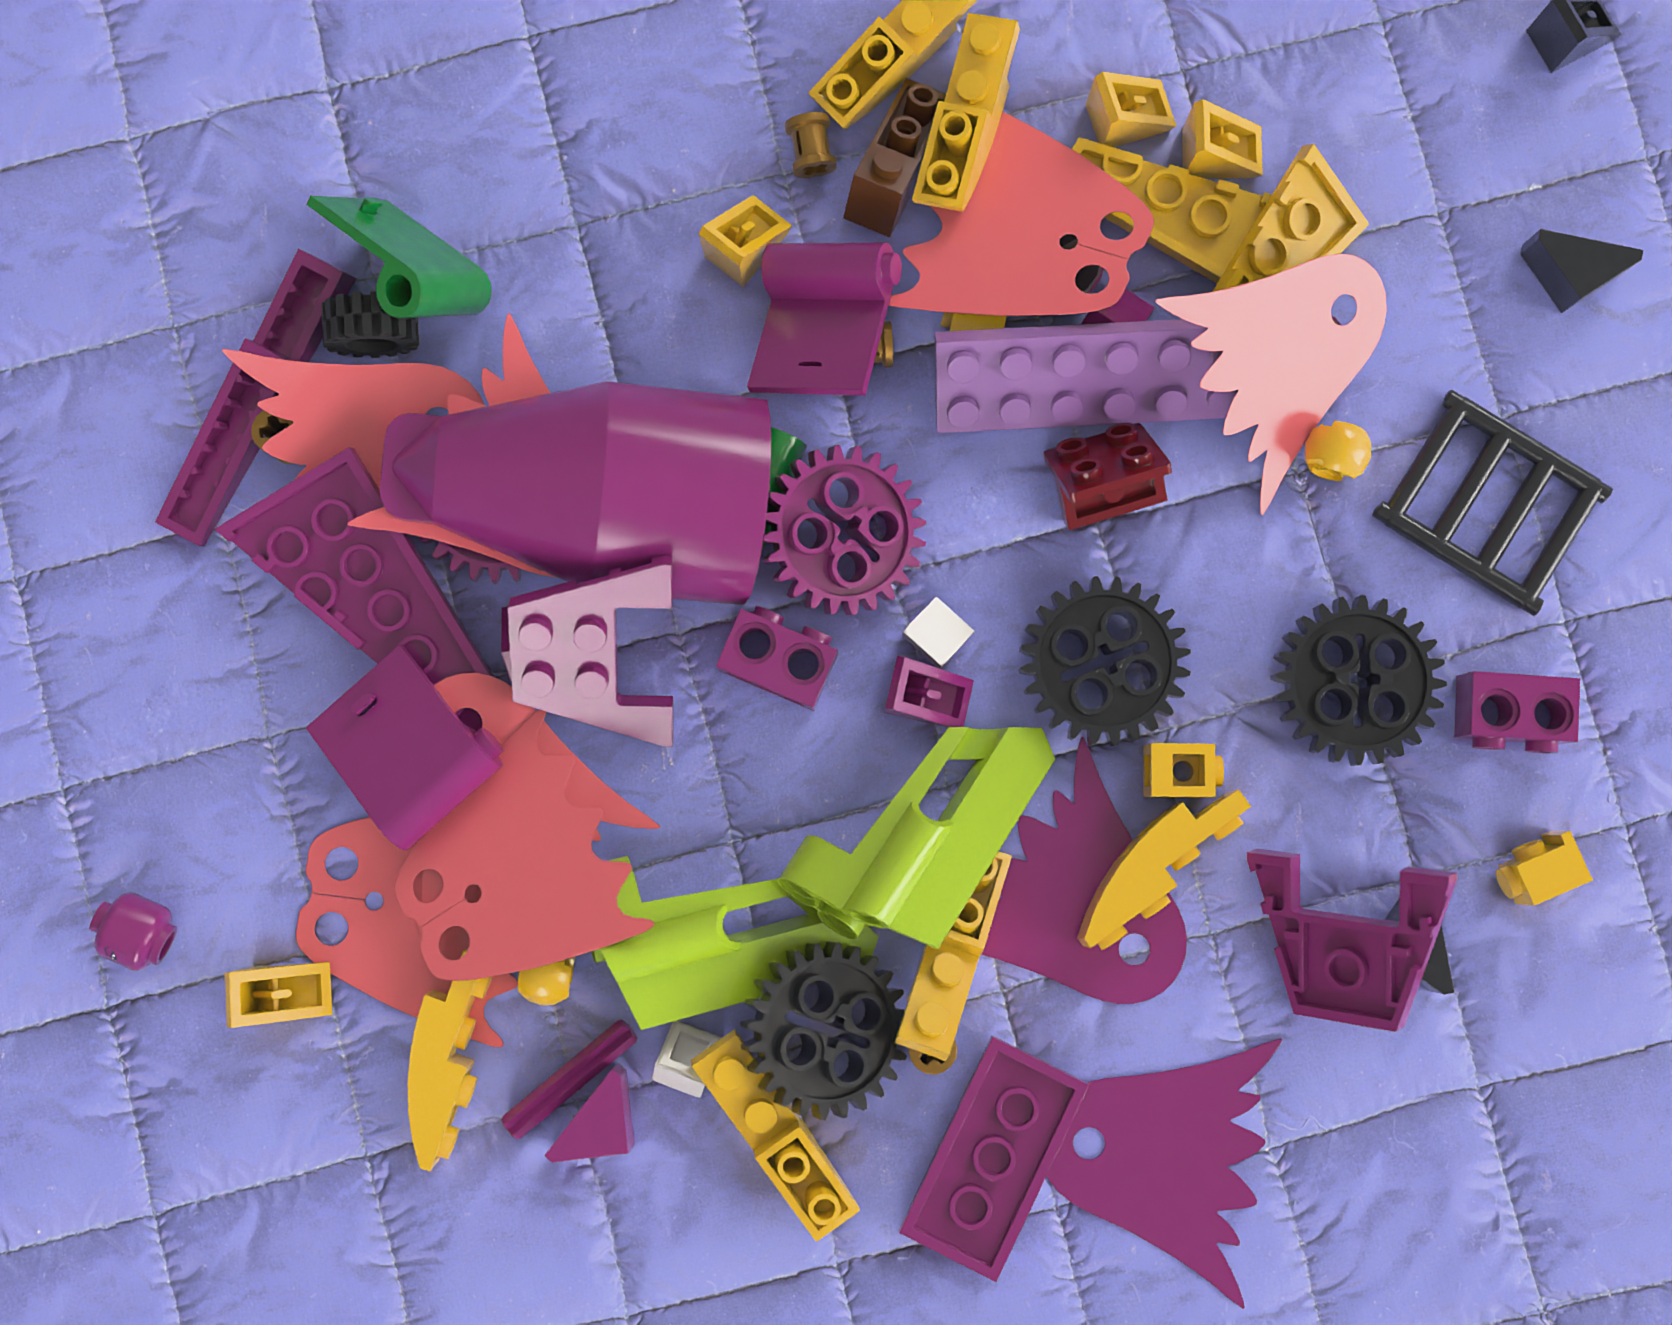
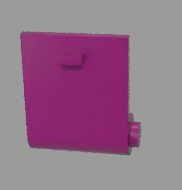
M770 243L766 246L762 256L761 275L763 285L771 298V302L747 384L750 393L866 395L893 286L899 283L902 273L900 256L898 253L893 252L889 243Z
M398 645L306 727L309 734L377 828L391 843L402 850H408L503 766L499 757L503 752V748L498 740L483 727L475 731L471 727L462 724L402 645Z

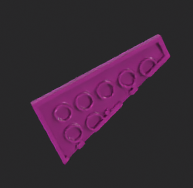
M348 447L214 529L226 540L236 544L252 558L251 561L258 567L274 576L293 592L294 597L357 650H362L377 664L398 645H402L433 685L447 677L460 673H480L495 677L409 536L405 533L348 525V522L384 507L381 502L380 489L354 448ZM462 708L455 713L462 724L471 727L475 731L482 728V718L474 709Z

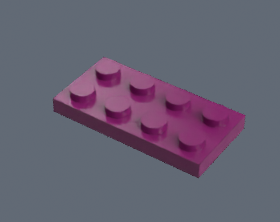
M991 1035L899 1227V1233L997 1282L1089 1088V1084Z

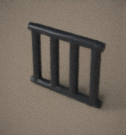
M1449 390L1442 403V406L1446 408L1443 415L1388 503L1382 501L1374 509L1372 516L1517 608L1523 609L1532 616H1535L1540 612L1544 600L1539 597L1597 501L1601 504L1605 502L1612 494L1613 488L1471 399L1460 395L1454 390ZM1463 421H1466L1490 437L1434 528L1430 529L1406 514L1460 425ZM1509 448L1534 463L1480 553L1475 557L1450 540L1505 451ZM1553 475L1578 490V493L1523 583L1519 584L1496 570L1495 567Z

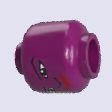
M129 892L120 895L112 904L104 901L95 912L89 930L96 933L94 947L98 955L126 968L138 971L146 968L150 963L159 965L174 941L177 926L171 924L172 915L167 907L136 893Z

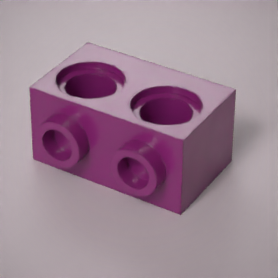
M756 606L753 613L740 609L718 659L716 668L722 673L814 711L838 656V649L830 646L833 638L807 626L803 627L801 634L781 626L784 621L783 616L760 606ZM754 632L767 635L771 642L768 653L759 659L748 658L741 650L744 638ZM802 652L814 655L819 662L817 673L805 680L797 679L789 672L791 659L796 654Z
M1479 671L1457 675L1454 738L1472 739V748L1504 750L1506 741L1525 742V752L1558 753L1559 744L1578 742L1580 678ZM1486 698L1492 700L1498 708V719L1494 725L1487 723L1481 713V707ZM1539 702L1543 703L1550 711L1551 719L1547 728L1541 727L1535 719L1534 712Z

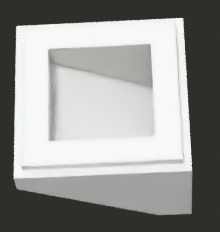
M935 597L902 632V636L937 668L941 669L975 631L939 598Z
M678 1020L673 1021L656 1061L652 1079L660 1084L700 1098L706 1085L692 1068L691 1059L722 1037Z

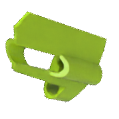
M948 727L851 854L822 838L807 835L778 877V884L797 901L817 909L819 919L830 929L846 938L857 939L865 926L888 928L934 949H939L1055 761L1043 729L1033 727H1007L1001 729ZM947 760H976L939 819L935 821L925 816L921 812L919 804Z
M628 856L607 860L631 864ZM631 869L617 895V906L625 915L652 920L654 926L641 934L591 951V955L595 963L607 962L640 1029L644 1030L743 1003L745 999L761 998L763 993L754 983L755 979L767 981L774 979L768 965L771 961L788 967L786 951L789 949L798 950L805 957L806 943H818L824 951L827 941L838 942L841 944L842 952L847 945L860 947L861 959L865 955H873L879 936L869 926L863 928L857 939H849L836 933L819 919L817 909L791 897L780 887L777 879L641 902L634 872ZM783 897H788L807 913L806 915L726 935L723 929V919L727 912Z

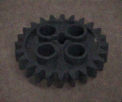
M1094 576L1090 580L1089 592L1085 593L1081 585L1074 581L1069 585L1071 599L1068 600L1058 591L1054 592L1051 595V599L1056 610L1052 611L1047 607L1040 606L1035 612L1044 623L1043 626L1028 624L1024 630L1028 635L1036 639L1035 644H1024L1019 648L1020 653L1032 657V663L1022 666L1019 669V674L1034 676L1035 682L1029 685L1024 690L1025 695L1040 693L1043 699L1037 704L1034 711L1036 714L1048 709L1054 712L1049 724L1051 729L1059 726L1064 721L1069 723L1067 739L1069 740L1075 739L1081 730H1086L1089 746L1096 745L1101 733L1106 734L1110 746H1116L1119 743L1120 731L1124 730L1132 742L1140 739L1139 723L1151 732L1157 730L1159 727L1153 714L1157 712L1166 717L1172 716L1174 711L1166 701V698L1179 699L1185 695V692L1173 683L1175 679L1186 678L1191 673L1186 668L1177 666L1178 659L1191 654L1190 649L1175 647L1174 640L1181 637L1186 631L1184 628H1168L1166 623L1173 617L1175 613L1173 609L1166 610L1160 614L1154 610L1160 595L1156 593L1145 602L1139 599L1141 584L1138 582L1128 593L1122 592L1120 577H1115L1110 583L1108 590H1103L1099 577ZM1119 615L1128 620L1131 626V635L1128 640L1118 641L1110 637L1106 629V622L1109 616ZM1070 633L1081 640L1083 653L1080 659L1069 660L1059 653L1057 641L1060 635ZM1139 642L1147 644L1146 651L1121 659L1110 666V675H1108L1105 668H1098L1069 681L1061 679L1062 672L1090 663L1098 657V649H1101L1104 655H1111ZM1129 664H1142L1150 672V684L1146 690L1134 689L1127 682L1126 669ZM1081 682H1093L1102 691V702L1097 709L1085 708L1078 701L1076 692Z
M1360 595L1354 598L1350 610L1345 598L1339 597L1333 600L1332 613L1323 603L1313 608L1316 623L1306 616H1302L1295 621L1302 635L1292 632L1283 635L1282 639L1292 650L1290 652L1283 651L1274 654L1273 658L1286 667L1285 671L1270 675V680L1284 684L1285 691L1273 696L1272 699L1273 702H1288L1290 709L1279 718L1281 722L1296 719L1300 724L1292 735L1294 740L1308 735L1313 737L1309 747L1310 753H1319L1326 746H1329V762H1339L1347 751L1350 766H1359L1363 763L1366 751L1372 765L1384 763V748L1393 758L1401 757L1404 755L1401 740L1411 746L1419 745L1422 740L1415 728H1434L1436 724L1426 714V711L1443 708L1444 703L1431 695L1432 690L1447 686V682L1434 678L1432 670L1441 667L1445 662L1443 659H1429L1427 652L1437 644L1436 639L1420 642L1417 638L1425 625L1422 621L1408 627L1403 624L1408 609L1401 608L1391 615H1387L1388 600L1383 598L1376 601L1371 610H1369L1366 595ZM1357 634L1363 638V646L1360 652L1355 641ZM1326 640L1334 641L1342 650L1343 658L1338 667L1331 666L1323 658L1322 648ZM1379 643L1388 645L1394 653L1395 660L1390 670L1380 666L1376 660L1375 650ZM1357 672L1358 677L1366 678V687L1359 689L1357 684L1350 683L1349 675ZM1325 692L1333 693L1341 702V712L1335 720L1327 717L1321 709L1320 703ZM1379 694L1386 696L1393 705V715L1388 722L1378 718L1374 711V702ZM1356 710L1361 720L1359 727H1355L1353 724V716L1356 714Z
M827 941L823 951L818 943H806L805 957L798 950L789 949L786 951L788 967L771 961L768 965L774 979L772 981L755 979L754 983L763 993L761 999H745L744 1003L749 1008L755 1010L756 1014L753 1019L740 1021L741 1027L754 1031V1038L742 1043L741 1049L755 1052L758 1056L749 1063L747 1069L756 1074L766 1072L758 1085L759 1089L768 1093L777 1089L773 1102L783 1107L788 1106L792 1102V1112L805 1117L811 1108L813 1117L826 1120L831 1109L835 1116L846 1118L848 1115V1102L854 1108L866 1110L867 1101L865 1093L868 1092L871 1095L882 1098L884 1092L879 1080L882 1077L891 1080H897L898 1078L895 1071L889 1066L892 1059L906 1060L907 1055L897 1049V1044L894 1043L899 1030L898 1021L902 1020L905 1011L904 1009L895 1008L894 1003L904 995V991L898 988H886L894 973L883 969L875 972L879 958L865 955L860 959V947L847 945L842 952L840 943ZM815 982L818 986L819 997L816 1004L808 1009L804 1002V992L809 984ZM861 999L865 1006V1016L859 1024L855 1025L851 1017L852 1008ZM788 1011H792L803 1017L825 1022L828 1026L864 1037L867 1040V1045L861 1048L852 1043L828 1037L824 1033L788 1022L785 1019V1014ZM798 1034L802 1042L801 1051L795 1059L790 1061L787 1057L786 1046L789 1039ZM845 1051L849 1060L848 1067L841 1076L837 1077L834 1063L837 1056Z

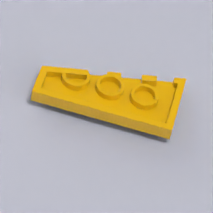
M1081 137L1077 139L1072 150L1088 159L1128 188L1148 207L1153 215L1154 225L1146 243L1216 284L1272 195L1264 192L1261 196L1241 190L1238 184L1222 179L1214 182L1188 174V169L1169 164L1167 168L1143 160L1141 155ZM1113 212L1104 217L1129 233L1133 230V220L1126 213Z
M1314 144L1302 145L1212 292L1260 280L1322 256L1341 254L1369 225Z

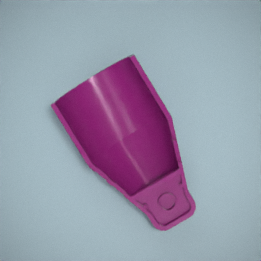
M604 381L444 416L418 413L403 414L389 424L385 433L380 481L381 502L386 511L396 519L406 522L434 524L567 582L576 580L577 584L607 576L610 570L621 567V571L650 564L652 558L672 555L673 599L744 605L752 594L765 532L771 463V418L768 402L762 398Z

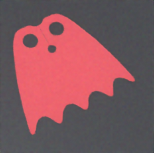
M1002 112L989 155L967 206L963 212L930 206L940 217L942 230L938 236L930 241L907 246L903 249L904 256L920 273L919 281L912 289L904 293L892 295L889 306L936 312L996 316L1065 315L1103 310L1116 304L1122 297L1130 279L1126 264L1131 254L1145 246L1153 229V215L1133 192L1088 159L1036 128ZM1123 212L1132 218L1134 227L1130 235L1124 239L1112 240L1101 233L1100 223L1109 213ZM1066 234H1073L1077 237L1078 244L1070 250L1064 249L1059 244L1060 238ZM1089 265H1098L1104 268L1109 275V282L1105 289L1094 294L1082 292L1075 283L1078 271Z
M536 711L501 745L503 752L499 757L503 766L420 838L406 858L396 878L394 889L396 898L403 914L409 919H414L419 927H421L422 941L420 951L430 972L439 979L451 981L475 980L537 968L620 942L646 932L654 926L652 920L633 918L625 915L618 908L617 895L630 874L632 865L627 862L605 861L597 857L593 852L592 837L604 815V811L599 807L578 808L568 802L565 795V787L576 764L577 757L573 754L545 755L539 750L537 738L540 727L545 719L546 711ZM426 869H434L439 872L443 880V890L440 896L430 903L419 901L413 891L416 876ZM469 885H478L481 888V897L477 902L469 903L465 899V891ZM452 926L464 928L470 939L466 954L457 960H448L441 954L439 948V940L442 933Z
M370 817L332 828L315 838L309 848L305 872L307 878L311 881L312 893L309 902L299 911L296 929L298 946L314 963L330 962V974L371 997L418 1018L424 995L433 989L448 994L452 981L439 979L428 969L420 951L422 935L419 936V925L414 919H409L403 914L395 895V881L398 873L417 842L408 850L398 848L382 834ZM337 847L351 849L358 859L356 873L347 880L333 879L325 868L327 855ZM422 871L416 876L413 884L414 895L419 901L422 898ZM477 886L472 898L466 900L469 903L477 902L482 894L481 888ZM371 892H378L383 897L384 903L378 910H370L365 904V899ZM327 912L341 914L348 924L346 938L337 945L329 946L323 944L315 934L317 920ZM452 926L442 933L439 940V948L445 958L448 960L461 958L463 951L469 948L470 939L467 931L460 926ZM510 973L493 976L484 999L475 997L468 1016L476 1019L470 1039L493 1047L503 1046L502 1039L490 1028L485 1020L484 1007L489 999L518 986L516 978Z

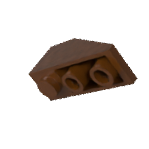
M909 78L905 79L854 173L843 219L891 237L916 185L938 101L944 102L946 93Z

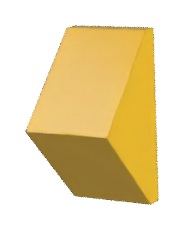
M1101 72L1094 77L1086 108L1098 143L1115 148L1168 132L1177 127L1161 80Z
M1204 99L1194 102L1181 130L1182 168L1188 169V174L1204 179L1256 178L1262 176L1261 126Z
M752 195L703 225L698 235L704 257L744 287L761 267L762 256L766 246L770 243H780L789 233L792 225Z
M330 962L251 967L224 973L227 1028L332 1015Z

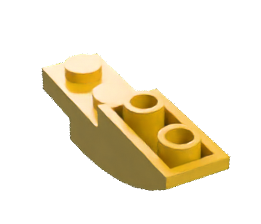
M901 0L884 20L878 17L808 94L844 130L848 129L885 100L904 83L906 78H909L957 30L956 23L977 0Z
M968 13L944 102L938 101L912 197L914 203L961 212L967 206L989 155L1010 85L1007 76L1020 31L1017 20Z
M1237 789L1226 792L1194 816L1183 802L1173 804L1147 825L1125 848L1098 886L1085 913L1077 936L1082 946L1092 948L1098 944L1101 950L1106 949L1127 934L1128 931L1123 925L1140 913L1144 919H1147L1167 906L1171 901L1166 894L1178 885L1165 868L1171 865L1174 871L1181 869L1201 854L1196 847L1198 844L1212 834L1217 841L1221 840L1243 824L1239 815L1249 809L1251 805L1241 791Z
M1000 851L997 853L939 949H934L927 945L924 946L894 1043L944 1061L949 1057L977 963L986 944L1012 855Z
M468 948L463 951L461 958L466 954ZM492 977L452 981L448 994L433 989L424 995L411 1045L407 1083L410 1129L420 1169L430 1172L438 1163L440 1157L449 1159L455 1146L460 1128L451 1125L458 1106L468 1107L478 1081V1077L470 1075L475 1060L455 1052L457 1048L465 1050L470 1041L476 1024V1019L468 1017L475 997L484 999Z
M734 1029L691 1059V1066L752 1148L759 1165L817 1242L858 1213L860 1208L801 1117L792 1112V1104L790 1103L788 1106L783 1107L774 1103L773 1100L777 1089L769 1093L759 1089L758 1085L766 1072L756 1074L748 1071L747 1066L755 1059V1056L752 1052L741 1049V1044L744 1041Z

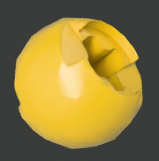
M1334 421L1332 426H1326L1322 423L1312 430L1305 442V461L1309 471L1316 476L1328 480L1341 482L1344 476L1355 479L1363 474L1371 460V441L1367 432L1363 428L1351 423Z
M575 957L519 971L518 992L529 1002L541 1006L555 1005L569 997V986L572 983Z

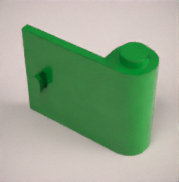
M310 195L307 206L385 262L378 276L376 294L380 306L387 314L395 318L477 315L488 306L492 289L488 275L483 269L389 201L374 197L347 198Z

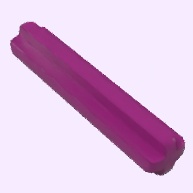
M622 1019L616 1021L503 1115L501 1121L506 1130L515 1139H521L629 1049L638 1039L630 1025Z

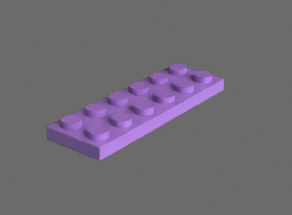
M1184 319L935 332L937 433L1226 418L1229 407L1238 390L1215 392L1200 387L1203 376L1223 351H1205L1193 347L1191 342L1208 328Z

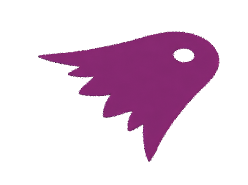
M1081 737L1075 762L1074 803L1059 791L1055 790L1053 792V810L1058 828H1054L1029 816L1021 815L1018 819L1019 837L1027 861L1011 858L1001 891L1002 897L999 898L981 955L1036 972L1101 1001L1115 1004H1134L1150 1000L1164 992L1174 982L1182 969L1186 956V929L1176 903L1170 893H1167L1166 895L1171 901L1167 906L1147 919H1144L1140 913L1123 925L1128 931L1127 934L1106 949L1101 950L1098 944L1092 948L1083 947L1077 939L1085 913L1098 886L1113 863L1133 840L1105 790L1084 737ZM1129 934L1142 935L1150 945V954L1142 964L1130 965L1119 954V944Z
M1282 1039L1273 1040L1247 1051L1204 1064L1164 1072L1104 1078L1087 1082L1089 1088L1047 1174L1049 1181L1056 1190L1071 1203L1088 1213L1141 1237L1178 1259L1209 1281L1242 1309L1245 1306L1238 1283L1224 1255L1217 1246V1243L1239 1246L1240 1240L1233 1228L1217 1212L1244 1209L1257 1204V1199L1252 1190L1227 1166L1237 1164L1254 1155L1265 1145L1266 1141L1253 1131L1231 1122V1119L1246 1113L1260 1101V1095L1239 1092L1238 1090L1248 1083L1270 1060L1280 1046ZM1086 1127H1092L1100 1131L1105 1140L1103 1152L1094 1159H1084L1074 1150L1073 1140L1076 1133Z

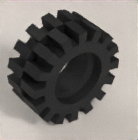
M361 291L351 292L352 296L338 294L336 298L329 297L325 299V302H322L323 346L329 352H338V355L343 356L353 354V357L362 358L364 355H371V358H380V355L394 357L397 356V353L408 354L411 353L410 350L418 349V317L395 318L387 314L379 304L376 291H370V294L363 295Z

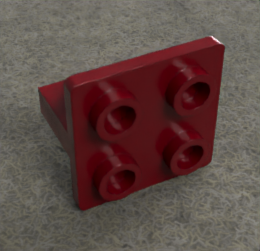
M1141 423L1115 424L1104 433L1084 439L1078 437L1065 439L1058 443L1056 447L1043 452L1045 463L1055 477L1063 521L1068 530L1168 501L1164 476L1172 473L1171 462Z

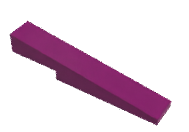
M298 248L254 340L245 338L239 351L264 357L309 363L323 339L322 302H325V299L329 297L336 298L338 294L348 295L357 278ZM235 363L232 364L155 523L198 546L206 545L260 450L254 443L251 435L254 419L263 411V409L258 407V402L278 396L279 393L252 378Z

